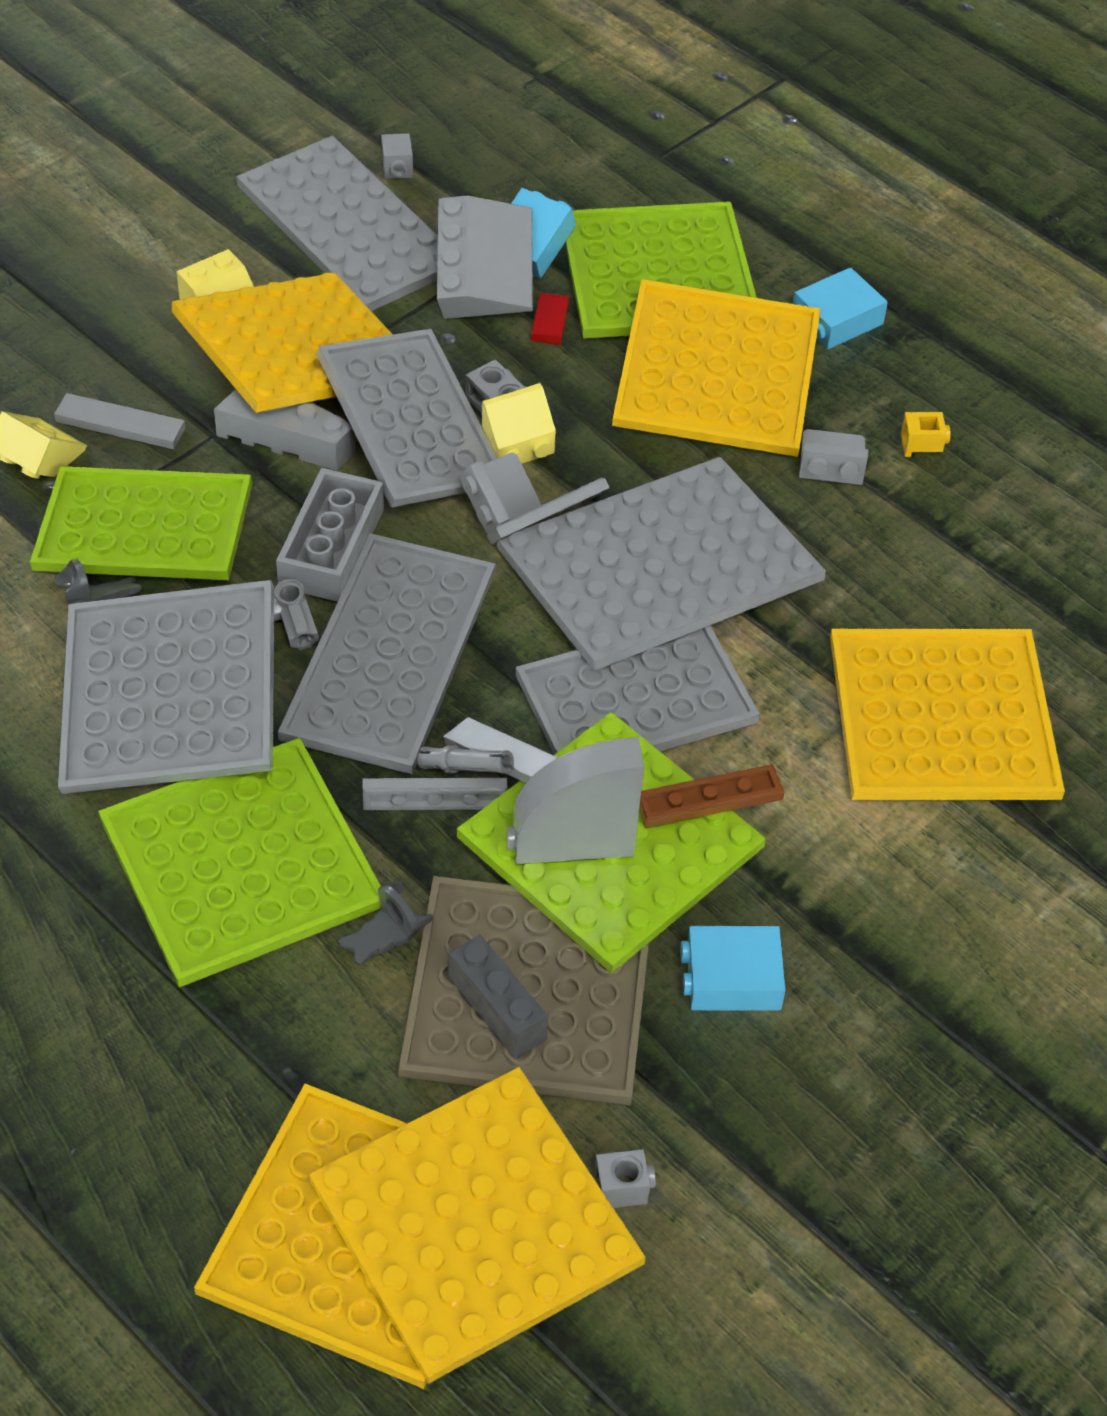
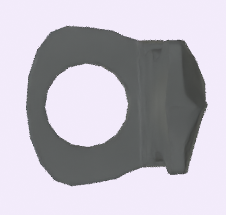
M78 558L70 560L66 568L54 576L57 586L70 585L64 591L68 605L124 598L138 593L142 589L140 584H135L136 579L134 576L113 583L108 582L97 586H89L86 573Z
M401 881L381 886L378 889L382 909L374 915L373 920L362 925L359 932L341 937L338 940L341 947L355 954V963L358 966L364 965L377 954L386 953L394 946L399 947L410 942L420 928L433 921L432 914H417L412 911L399 894L404 890Z

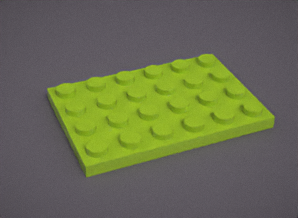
M60 466L30 560L32 571L61 572L66 568L70 560L78 558L86 574L229 580L253 485L251 475Z

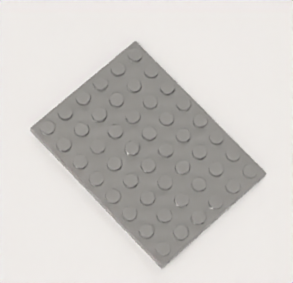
M721 457L543 521L497 541V549L594 671L825 580L826 571Z

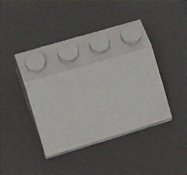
M473 196L438 199L437 300L444 319L533 311L531 207Z

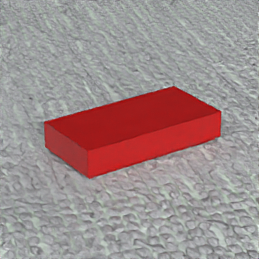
M540 293L531 341L561 345L570 296Z

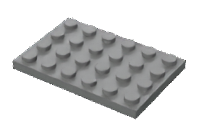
M432 329L319 346L316 355L377 480L383 482V492L390 507L466 493L459 475L469 465L480 460L485 464L497 459Z
M710 625L596 671L591 668L578 650L516 667L515 676L554 755L610 712L614 713L659 751L759 723L760 713Z

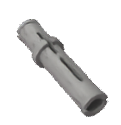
M446 745L444 748L423 746L420 748V751L428 754L418 753L417 762L420 768L442 769L446 773H457L459 770L508 774L511 772L510 767L514 766V757L509 750L458 749L457 745Z

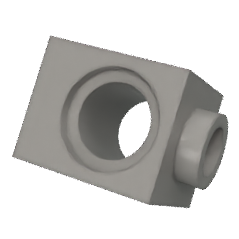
M410 133L381 135L384 178H413V153Z
M644 1149L596 1155L595 1181L613 1208L648 1204L650 1189L656 1187V1178L653 1164H646ZM626 1175L633 1178L634 1181L622 1182L617 1177Z

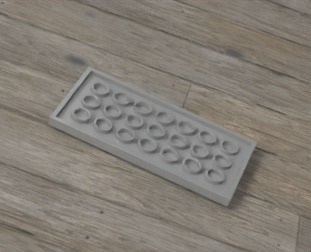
M333 135L236 176L237 186L324 273L337 274L370 311L437 281L438 235Z
M369 533L278 730V739L289 742L301 738L304 746L307 748L413 774L417 764V755L421 753L420 748L425 745L494 577L496 564Z

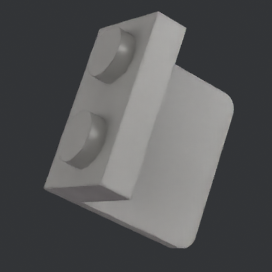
M805 430L802 436L799 478L862 485L868 460V449H865V437L855 434Z
M515 453L506 454L485 464L480 460L469 465L459 475L462 486L468 494L486 533L497 525L541 506L519 457Z

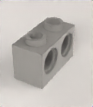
M493 360L465 375V395L481 413L482 401L527 387L523 386L513 376L512 372L504 368L497 360Z

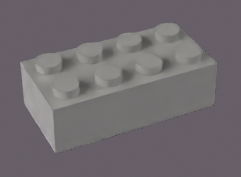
M321 468L276 560L278 583L286 579H294L302 583L305 594L338 602L369 533L373 534L383 513V482Z

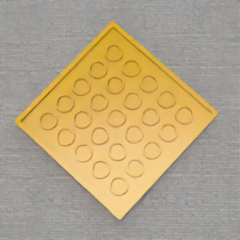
M323 273L319 276L307 278L299 277L290 281L271 282L262 286L243 287L239 290L215 292L199 297L190 296L182 300L172 301L171 312L255 413L336 397L332 385L316 355L319 346L393 335L335 273Z
M641 279L612 426L798 457L821 309Z
M831 629L830 642L852 800H1062L1065 790L1032 629Z
M520 1067L309 1173V1182L428 1384L645 1264V1255Z
M304 1084L194 1287L195 1294L424 1389L427 1383L309 1182V1173L407 1123Z

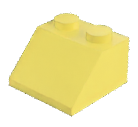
M229 249L176 271L180 300L190 296L199 297L215 292H228L239 290L243 287H254L245 266Z
M540 383L482 401V429L497 458L509 453H515L519 457L521 464L555 453L556 430L544 389Z
M3 411L0 415V460L12 465L18 464L22 466L21 472L36 479H39L40 475L55 477L60 466H68L87 447L86 444L40 418Z

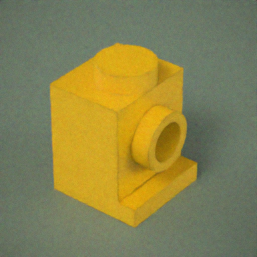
M905 412L900 434L904 456L911 457L912 452H943L944 445L950 442V426L945 425L943 412Z

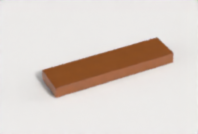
M771 764L641 791L639 813L644 827L650 828L783 800L785 792L774 765Z

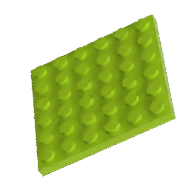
M731 201L573 210L576 226L564 245L583 339L630 336L641 279L757 298Z
M612 712L554 755L559 758L588 745L615 739L639 737L644 765L641 791L694 780ZM521 780L457 828V838L611 974L763 849L766 843V838L732 810L650 828L644 827L639 813L634 856L516 864L515 850H508L506 828L513 827L515 802L521 789L526 784Z
M301 738L273 747V771L179 781L98 811L104 830L179 988L382 908L378 889L381 885Z

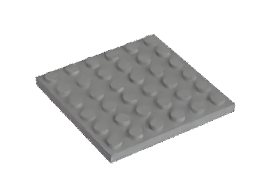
M257 581L69 604L58 788L62 794L273 771L274 585L272 581Z

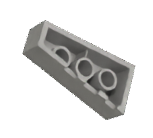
M235 389L214 408L216 434L218 437L228 439L229 436L241 439L242 444L253 447L255 443L271 447V452L280 455L284 453L299 455V460L336 471L356 453V438L350 422L311 402L255 413Z

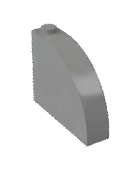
M639 737L604 741L574 750L548 763L527 781L515 802L513 827L506 828L508 850H515L516 864L634 856L644 772Z

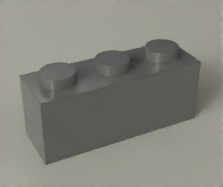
M480 934L449 952V979L515 1059L547 1040L548 1015Z

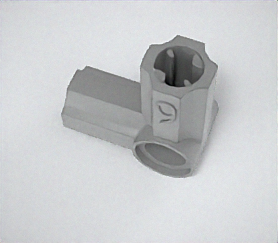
M286 579L279 582L274 589V621L282 620L291 648H298L299 650L310 648L319 640V635L306 601L304 586L294 579Z

